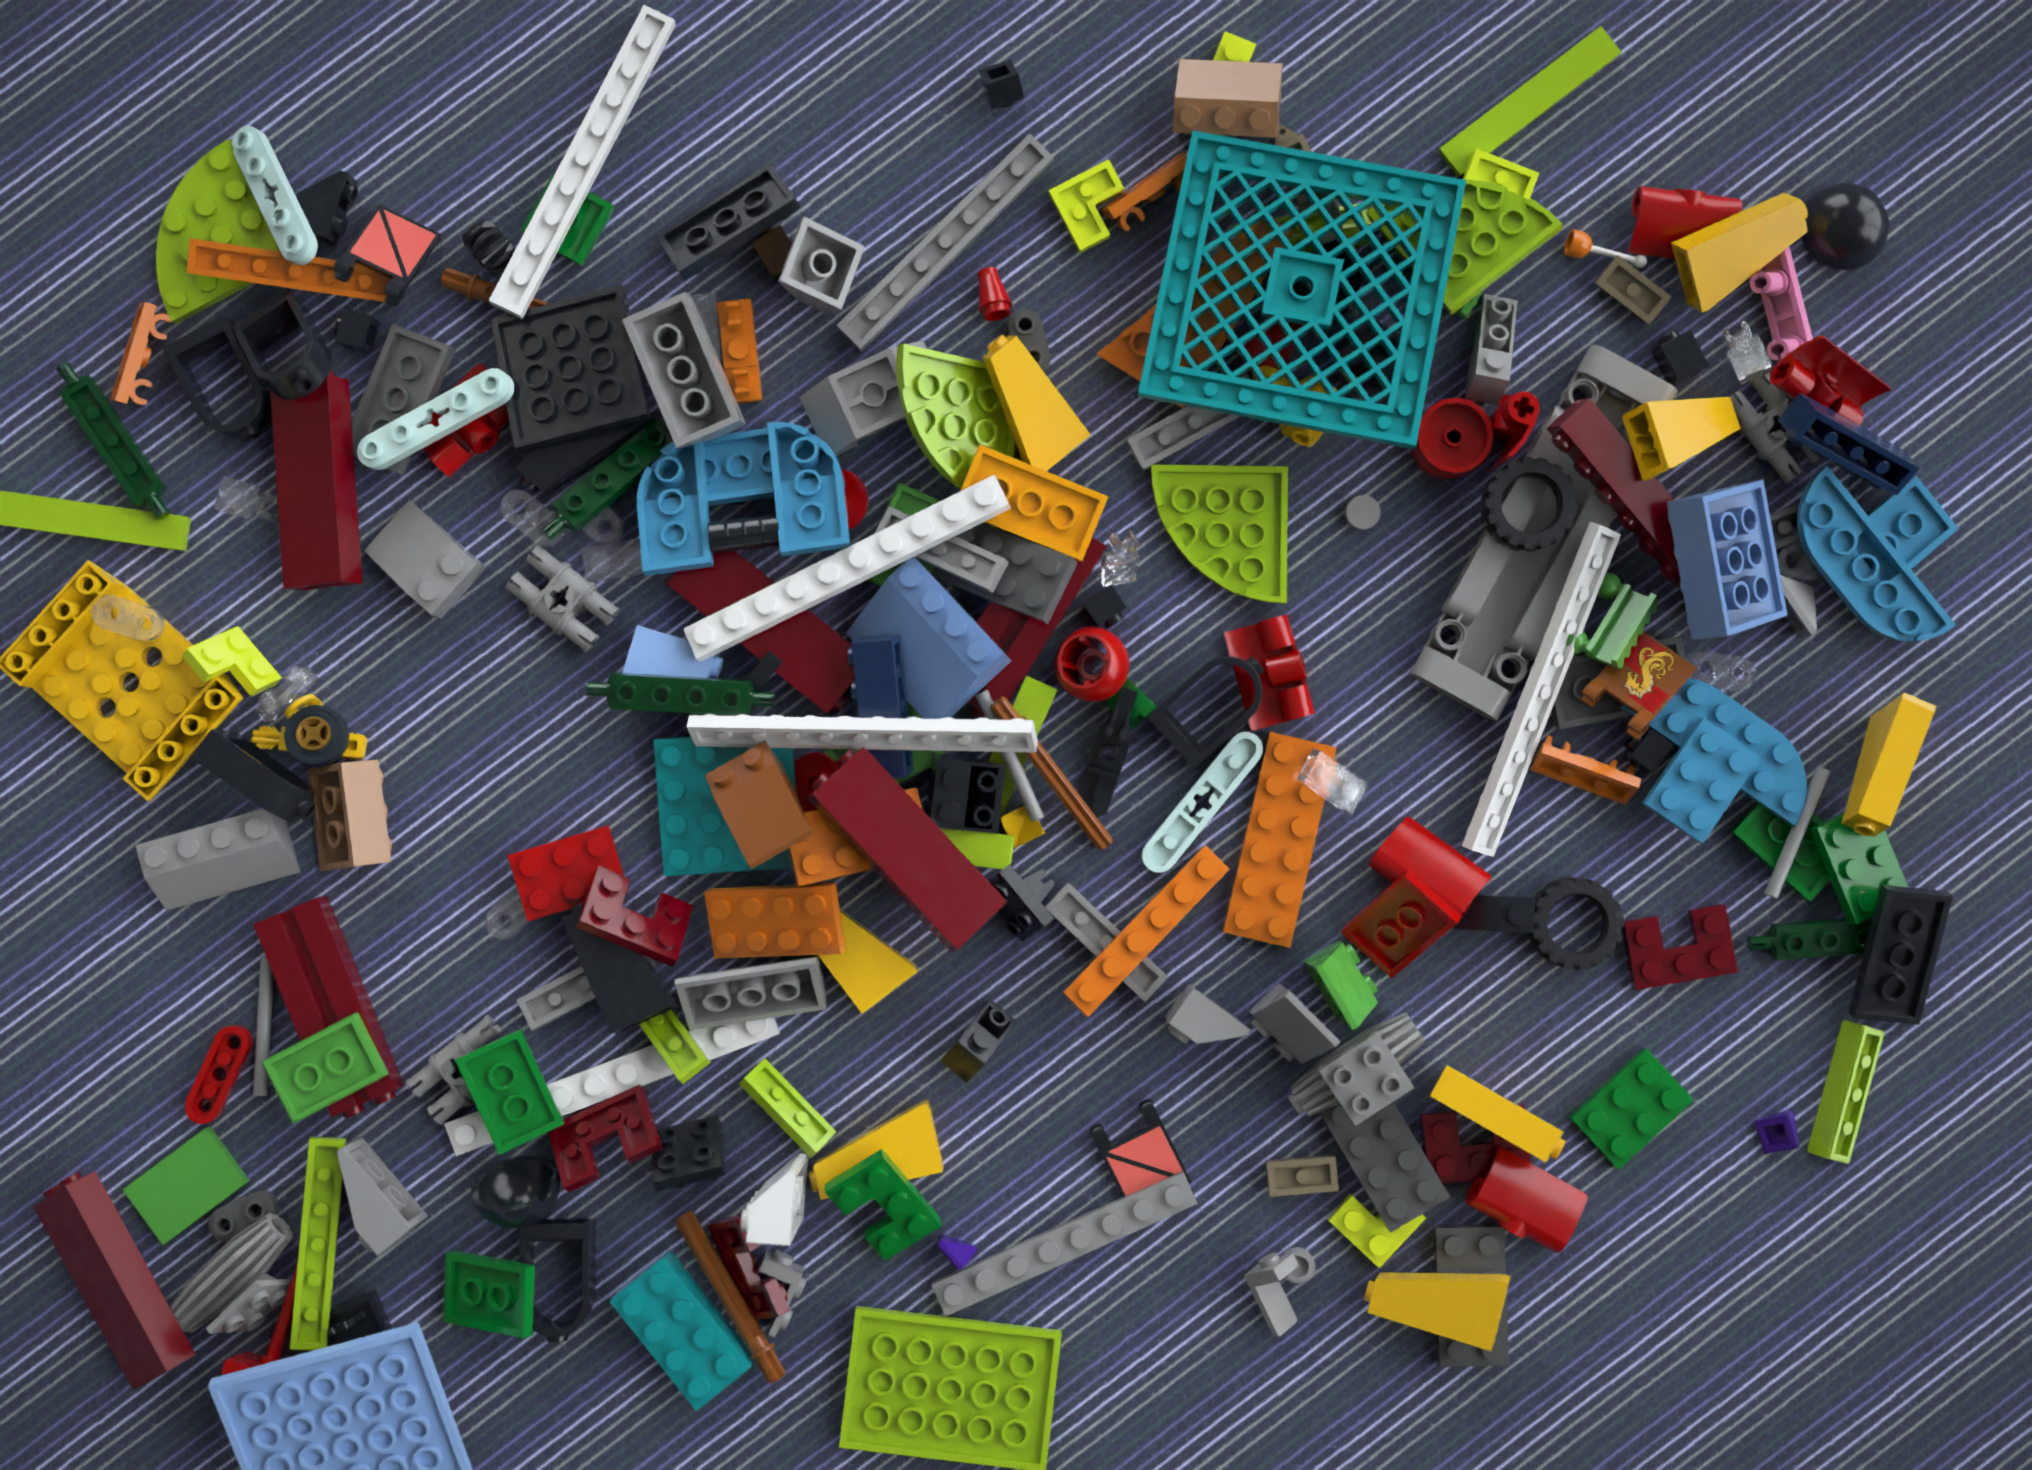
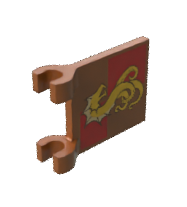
M1643 632L1642 636L1639 635L1637 637L1636 646L1631 647L1629 658L1625 657L1623 668L1617 669L1607 665L1583 689L1582 695L1584 696L1580 701L1592 709L1605 692L1636 713L1627 724L1629 728L1626 734L1638 741L1655 717L1696 671L1697 667L1646 632Z

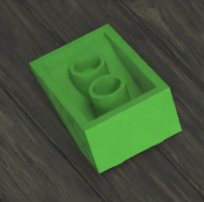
M1336 941L1305 959L1303 963L1337 1021L1354 1030L1360 1026L1378 1003L1373 995L1378 990L1368 974L1362 976L1356 964L1360 962V959L1350 944L1345 946L1343 942Z

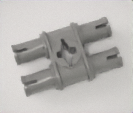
M1767 368L1749 381L1750 385L1752 384L1768 405L1766 407L1767 411L1757 413L1743 395L1741 389L1729 397L1731 398L1741 428L1739 429L1740 435L1744 434L1759 453L1758 458L1763 461L1767 460L1781 477L1783 483L1786 484L1795 478L1796 474L1799 475L1803 469L1799 467L1784 447L1786 446L1785 442L1788 440L1784 436L1787 432L1785 428L1780 425L1777 429L1778 431L1768 433V431L1774 425V421L1779 420L1790 406L1793 399L1770 382V372ZM1803 444L1801 449L1808 456L1810 462L1813 463L1818 460L1819 457L1810 450L1811 448Z
M538 545L531 551L535 555L531 556L529 554L526 558V563L549 579L548 585L545 589L540 590L523 577L520 572H517L510 578L514 582L510 583L508 581L505 589L528 606L529 614L531 616L536 615L551 627L555 635L561 636L564 634L586 653L593 647L591 643L597 642L599 635L576 619L578 611L583 607L586 608L607 626L614 620L610 615L617 616L620 608L598 593L596 584L594 582L590 583L572 569L570 563L559 562L545 551L541 545ZM559 592L567 593L565 595V599L568 601L567 605L559 604L560 599L557 597Z
M486 1015L483 1020L467 1033H457L454 1036V1040L437 1054L433 1053L430 1055L429 1063L406 1080L409 1089L417 1086L422 1081L418 1087L411 1091L419 1098L441 1079L446 1080L450 1086V1091L427 1108L430 1116L444 1108L443 1111L433 1118L440 1125L461 1107L472 1106L475 1103L463 1076L459 1073L460 1070L455 1059L482 1047L494 1036L501 1033V1028L498 1024L491 1026L485 1031L495 1022L489 1015Z

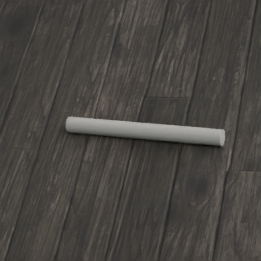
M986 690L975 695L985 718L999 720L990 708L993 700L989 691ZM1001 752L1031 822L1044 817L1016 752Z
M1816 767L1807 789L1806 801L1801 816L1796 825L1791 827L1764 892L1767 896L1778 899L1830 774V771L1825 768Z
M261 957L253 1083L254 1096H266L268 1091V1074L261 1062L268 1059L270 1055L274 975L266 957Z

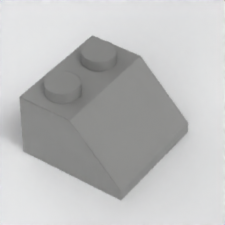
M802 217L778 282L798 301L821 312L831 314L842 310L865 246L806 217Z
M1187 984L1165 1015V1019L1169 1023L1167 1027L1170 1030L1169 1032L1186 1044L1190 1039L1200 1044L1247 1036L1251 1031L1244 1023L1190 984Z

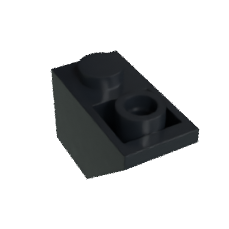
M339 171L297 193L296 198L317 240L336 246L339 237H343L347 229L346 215L349 206L355 203L358 196L357 181L348 172Z
M990 999L941 1059V1062L967 1083L988 1061L1016 1023V1020Z

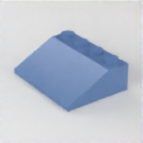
M1764 480L1726 487L1667 502L1668 521L1672 529L1675 546L1674 554L1678 562L1681 579L1680 588L1684 595L1687 612L1686 620L1690 628L1691 640L1727 637L1788 616Z
M915 556L906 560L886 579L846 632L853 641L864 636L900 634L907 701L923 719L951 718L1012 661Z

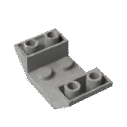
M923 340L908 344L927 349ZM897 346L888 348L827 376L799 397L817 437L829 445L835 456L859 446L857 441L906 419L897 384Z

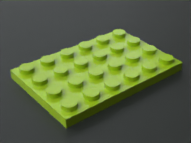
M856 1306L839 1448L1021 1470H1046L1062 1330Z

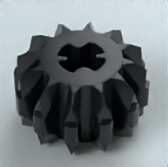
M482 218L478 223L475 222L467 229L468 231L462 235V240L476 261L491 276L500 279L515 248L493 222Z

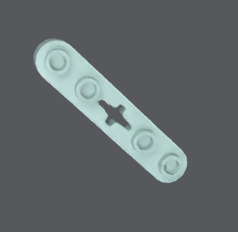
M243 126L233 136V154L281 254L286 260L296 265H306L313 260L317 253V239L266 135L252 126ZM274 195H275V199H276L277 203L274 202V201H272V199L274 198Z
M491 368L483 371L366 435L358 445V459L362 464L373 470L388 468L505 404L514 393L513 380L500 369ZM434 412L442 415L438 419L440 424L438 427L429 424L433 420L432 414Z
M1241 732L1232 737L1142 849V861L1149 870L1162 873L1173 867L1255 766L1263 753V745L1257 735L1251 732ZM1213 787L1214 791L1208 799V803L1211 805L1210 809L1202 808L1193 817H1190L1189 814L1196 805V801L1193 799L1196 794L1203 796Z

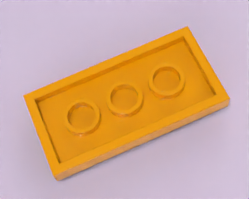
M979 444L961 491L995 475L1011 509L984 523L1082 562L1108 496Z

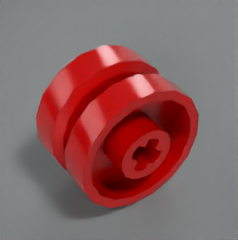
M1458 397L1442 399L1422 414L1415 449H1410L1411 456L1417 466L1431 477L1442 480L1460 478L1480 465L1489 454L1494 438L1492 423L1484 409L1470 400ZM1448 435L1454 437L1455 440L1452 443L1448 440Z

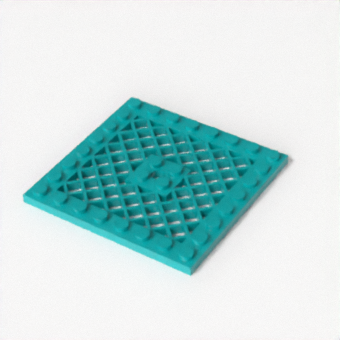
M1192 130L1138 397L1415 449L1466 180ZM1219 174L1226 175L1218 181ZM1245 179L1259 181L1260 183L1251 188ZM1236 181L1244 193L1230 201L1223 188ZM1279 185L1295 189L1285 194ZM1270 187L1278 200L1264 207L1257 194ZM1314 192L1329 195L1323 198L1322 200H1319ZM1304 193L1312 206L1299 214L1291 201ZM1216 194L1224 206L1211 214ZM1348 198L1362 200L1363 202L1354 207ZM1338 199L1346 213L1333 220L1325 207ZM1250 200L1257 213L1244 220L1236 208ZM1382 204L1398 208L1388 213ZM1283 206L1292 219L1279 227L1270 214ZM1372 206L1381 219L1367 226L1359 213ZM1417 211L1423 212V218H1421ZM1406 212L1415 225L1402 233L1394 219ZM1229 213L1237 226L1224 234L1215 221ZM1318 213L1326 226L1313 233L1305 220ZM1263 219L1272 232L1258 240L1250 227ZM1352 219L1361 232L1347 239L1339 226ZM1386 225L1395 238L1382 246L1373 233ZM1209 226L1217 239L1204 247ZM1298 226L1305 239L1292 246L1284 234ZM1243 232L1251 245L1237 253L1230 240ZM1332 232L1340 245L1327 253L1318 240ZM1420 232L1415 251L1407 239ZM1366 238L1374 252L1361 259L1353 246ZM1277 239L1283 248L1275 247L1273 259H1271L1264 246ZM1400 244L1409 258L1396 266L1387 252ZM1311 245L1317 254L1301 251ZM1223 246L1231 258L1217 267L1209 254ZM1257 252L1265 265L1251 273L1243 260ZM1346 252L1354 265L1341 273L1344 259L1335 257ZM1380 258L1388 272L1375 279L1367 265ZM1201 260H1203L1210 269V272L1198 279ZM1236 265L1245 278L1231 286L1223 273ZM1413 265L1409 284L1401 272ZM1359 271L1368 284L1355 292L1346 279ZM1270 272L1265 292L1257 279ZM1394 277L1403 291L1389 298L1380 285ZM1216 278L1224 291L1210 299L1202 286ZM1298 281H1306L1311 285L1312 292L1307 296H1299L1293 291L1292 286ZM1250 285L1259 298L1245 306L1236 293ZM1340 285L1347 298L1335 305ZM1374 291L1382 304L1369 312L1360 298ZM1196 292L1204 304L1191 312ZM1407 297L1403 317L1395 307V304ZM1230 298L1238 311L1224 319L1216 306ZM1353 304L1362 317L1348 325L1340 311ZM1263 305L1261 317L1268 318L1269 320L1259 326L1250 312ZM1387 310L1397 324L1383 332L1374 318ZM1209 311L1218 324L1203 332L1195 319ZM1333 317L1341 331L1328 339L1322 329L1330 330ZM1244 318L1252 331L1238 339L1230 325ZM1287 322L1304 326L1293 332ZM1367 323L1376 337L1362 345L1354 331ZM1189 324L1197 338L1184 345ZM1278 324L1286 338L1272 345L1264 332ZM1312 330L1321 344L1307 352L1299 338ZM1401 330L1396 350L1388 338ZM1223 331L1232 344L1217 352L1209 339ZM1257 337L1266 351L1252 359L1244 345ZM1347 337L1355 351L1342 359L1333 345ZM1381 343L1390 357L1377 365L1368 351ZM1203 344L1211 357L1197 366L1189 352ZM1292 344L1300 358L1286 365L1278 352ZM1237 350L1246 364L1231 372L1223 359ZM1326 350L1335 364L1321 372L1312 358ZM1271 357L1280 371L1266 379L1257 365ZM1361 357L1369 371L1356 379L1347 365ZM1181 358H1183L1189 368L1180 366ZM1217 364L1223 374L1205 370ZM1306 364L1315 377L1300 385L1292 371ZM1394 364L1390 384L1382 371ZM1251 370L1258 381L1240 378V376ZM1340 370L1349 384L1335 392L1326 378ZM1285 377L1292 387L1274 383ZM1375 377L1384 390L1370 398L1361 384ZM1319 383L1327 394L1309 391V389ZM1354 390L1361 400L1343 396ZM1388 397L1387 405L1378 404V402Z

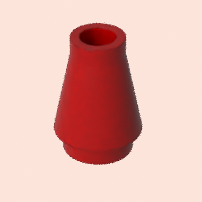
M987 267L979 270L977 273L979 279V312L983 314L986 321H998L1008 317L1011 314L1010 307L1012 302L998 275L997 268Z

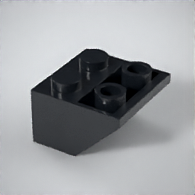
M933 753L926 814L939 828L998 833L1006 765L969 756Z

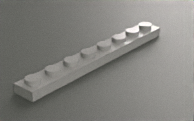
M1029 133L837 324V328L862 352L1054 161V157Z
M1181 1171L935 1280L931 1285L946 1317L1198 1203L1184 1172Z

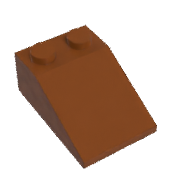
M766 741L761 742L705 775L714 800L751 869L813 834L783 763Z

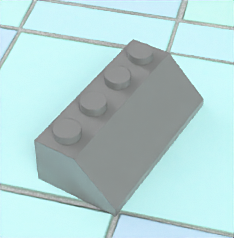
M683 292L622 319L677 449L716 439L746 426V422L694 299L688 293Z
M264 809L135 845L144 879L166 911L300 873L286 820Z
M819 956L700 973L675 979L676 990L689 1030L826 1009L825 978Z

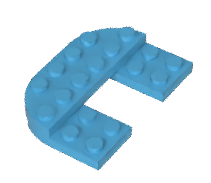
M768 422L767 428L728 433L716 439L678 449L673 441L660 450L662 455L654 461L651 467H646L639 483L637 513L642 572L645 576L714 566L708 531V523H710L708 506L774 497L776 518L779 524V549L782 557L842 549L851 546L845 496L846 484L838 460L825 441L810 433L809 429L796 424Z

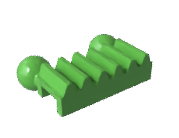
M1606 572L1597 596L1604 600L1615 597L1616 599L1591 640L1588 639L1584 631L1577 636L1574 642V655L1584 652L1589 658L1614 668L1622 669L1625 657L1629 658L1631 647H1635L1637 644V637L1639 635L1642 636L1645 624L1648 625L1650 623L1651 614L1656 613L1658 599L1657 595L1653 593L1645 596L1632 591L1631 585L1626 583L1622 585L1620 579L1615 574ZM1574 633L1569 634L1566 646L1573 642Z

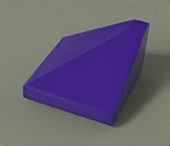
M1793 1109L1754 1121L1764 1154L1800 1147Z
M945 1234L938 1238L937 1246L957 1270H961L978 1250L973 1244Z

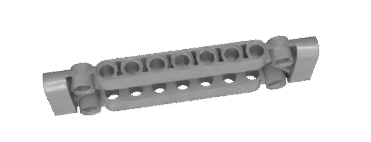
M1590 345L1568 387L1561 393L1558 405H1555L1546 417L1525 457H1532V459H1547L1548 463L1552 465L1556 463L1563 468L1561 471L1565 476L1569 475L1571 477L1573 490L1576 489L1578 499H1576L1578 512L1573 519L1574 524L1572 528L1558 542L1534 552L1514 551L1507 545L1503 546L1496 541L1497 537L1494 534H1490L1485 528L1441 611H1443V614L1438 623L1431 629L1430 637L1410 672V675L1420 682L1493 721H1498L1518 682L1525 677L1530 660L1533 661L1538 654L1589 522L1608 528L1616 515L1615 510L1610 505L1603 503L1595 493L1596 488L1590 480L1583 478L1576 472L1573 467L1574 461L1569 455L1555 447L1551 440L1553 436L1546 428L1575 402L1572 395L1573 390H1580L1585 394L1586 399H1592L1631 446L1622 415L1646 402L1674 400L1678 393V390L1670 383L1598 345ZM1532 476L1519 477L1511 481L1501 499L1502 512L1507 522L1516 530L1525 533H1537L1546 529L1554 520L1557 512L1556 497L1551 487L1541 479ZM1443 627H1449L1454 631L1455 641L1452 645L1445 644L1442 641L1440 633ZM1504 660L1511 661L1515 666V674L1512 678L1505 677L1501 672V665Z

